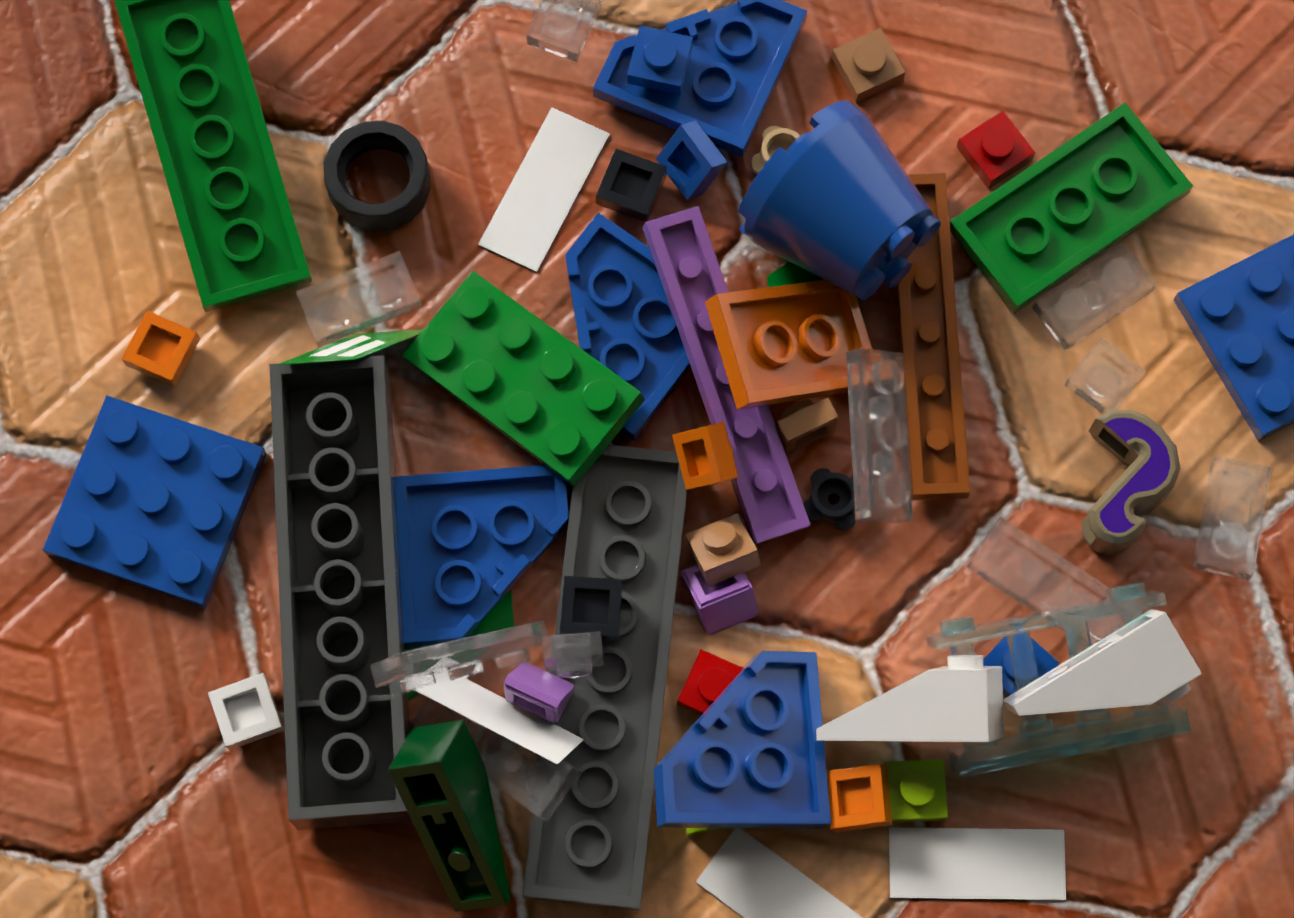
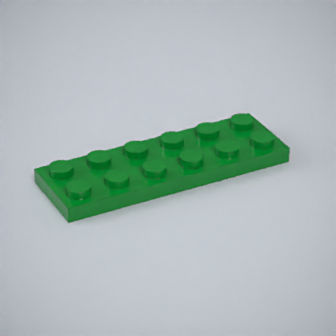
M114 0L204 311L208 312L312 282L230 0Z

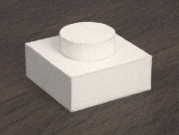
M264 673L208 692L225 746L228 750L284 731L267 677Z

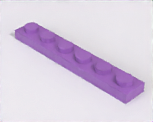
M699 206L645 222L642 228L710 423L712 425L725 422L738 473L737 478L730 480L753 543L757 545L809 527L810 522L769 405L736 409L705 305L706 300L716 294L728 293V289Z

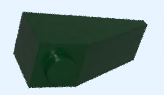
M458 720L413 727L388 768V772L455 912L507 905L511 897L487 770L465 721Z

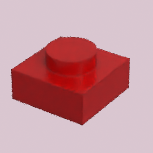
M1001 111L959 138L957 143V149L988 189L1031 162L1035 155V151L1004 111Z
M700 649L678 697L677 705L701 716L744 668Z

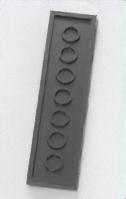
M608 445L572 489L550 673L574 685V691L558 723L554 722V724L584 740L558 765L539 756L523 898L641 911L655 786L654 768L657 765L687 499V490L676 452ZM564 576L623 580L619 641L560 637Z

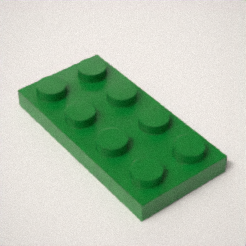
M1125 102L950 221V232L1015 314L1187 196L1193 185Z
M475 271L469 274L402 354L411 366L573 487L645 401L639 390Z

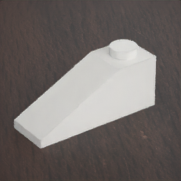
M1150 609L1003 699V703L1008 711L1018 716L1152 705L1155 702H1158L1160 706H1165L1186 695L1191 690L1188 682L1202 673L1166 612Z
M983 655L947 656L948 666L927 670L817 728V741L991 742L1003 738L1002 666H984Z

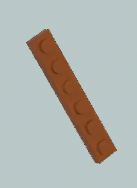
M946 173L909 174V178L932 210L933 215L941 221V225L935 235L925 245L917 246L907 258L912 267L902 281L896 285L911 501L964 499L969 497L970 481Z

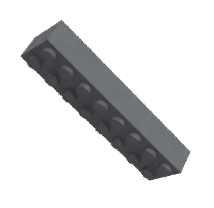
M384 356L362 357L357 360L289 365L269 364L289 821L297 830L409 822L412 820L388 772V768L410 733L407 686L403 685L407 681L402 629L394 481L396 471L389 370Z

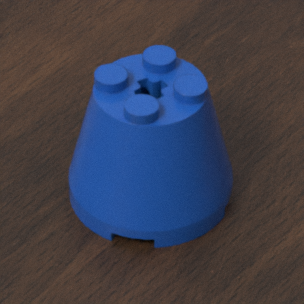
M843 100L835 102L813 115L809 123L814 127L811 132H806L797 138L786 151L779 147L769 158L751 183L740 204L738 212L746 218V221L739 230L756 245L862 300H866L877 291L882 283L887 288L892 289L902 281L912 267L907 258L917 246L925 245L935 235L941 225V221L933 215L932 210L869 117L852 102Z

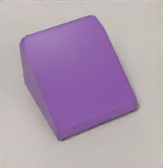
M698 565L680 571L707 634H714L758 615L759 610L753 587L745 572L708 587Z
M526 662L516 667L507 675L504 681L506 702L553 724L554 722L558 723L574 691L572 683Z

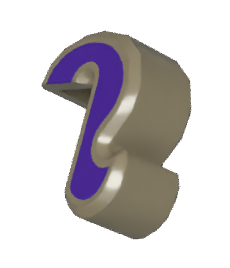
M1111 409L1094 420L1089 432L1094 439L1129 467L1088 510V515L1081 521L1083 536L1089 547L1096 552L1107 555L1119 554L1127 550L1139 538L1145 529L1146 520L1136 515L1153 511L1167 498L1174 488L1181 469L1177 446L1159 424L1148 416L1133 410Z

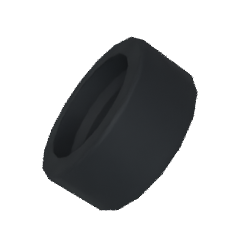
M387 121L361 122L344 130L330 145L324 161V183L337 213L352 226L370 232L391 231L411 222L424 208L431 189L427 156L418 139L404 127ZM387 149L398 153L405 159L410 174L407 188L398 197L386 203L367 204L358 201L350 194L345 182V173L348 165L357 156L369 150Z

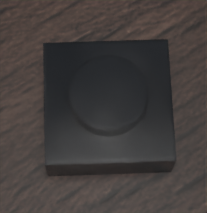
M615 149L596 194V204L647 222L667 176V167Z
M564 576L560 637L619 641L623 580Z

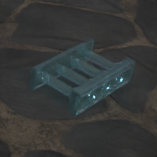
M1141 582L1110 588V599L975 625L974 616L949 619L939 622L941 632L926 635L927 646L936 650L950 647L951 656L975 655L973 643L1007 636L1018 691L1039 678L1030 631L1064 625L1069 656L1072 658L1091 646L1087 620L1120 614L1122 626L1144 614L1143 609L1167 605L1165 593L1146 591L1145 583ZM1155 702L1152 705L1132 706L1133 712L1111 716L1110 708L1082 710L1075 714L1076 723L1054 727L1053 720L1046 719V714L1023 715V724L1018 725V735L1003 737L991 742H962L963 746L948 748L951 770L963 778L1191 732L1186 708L1174 704L1160 706L1158 702Z

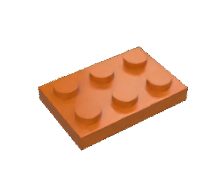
M825 280L720 293L705 301L737 410L870 389L882 382L857 297Z

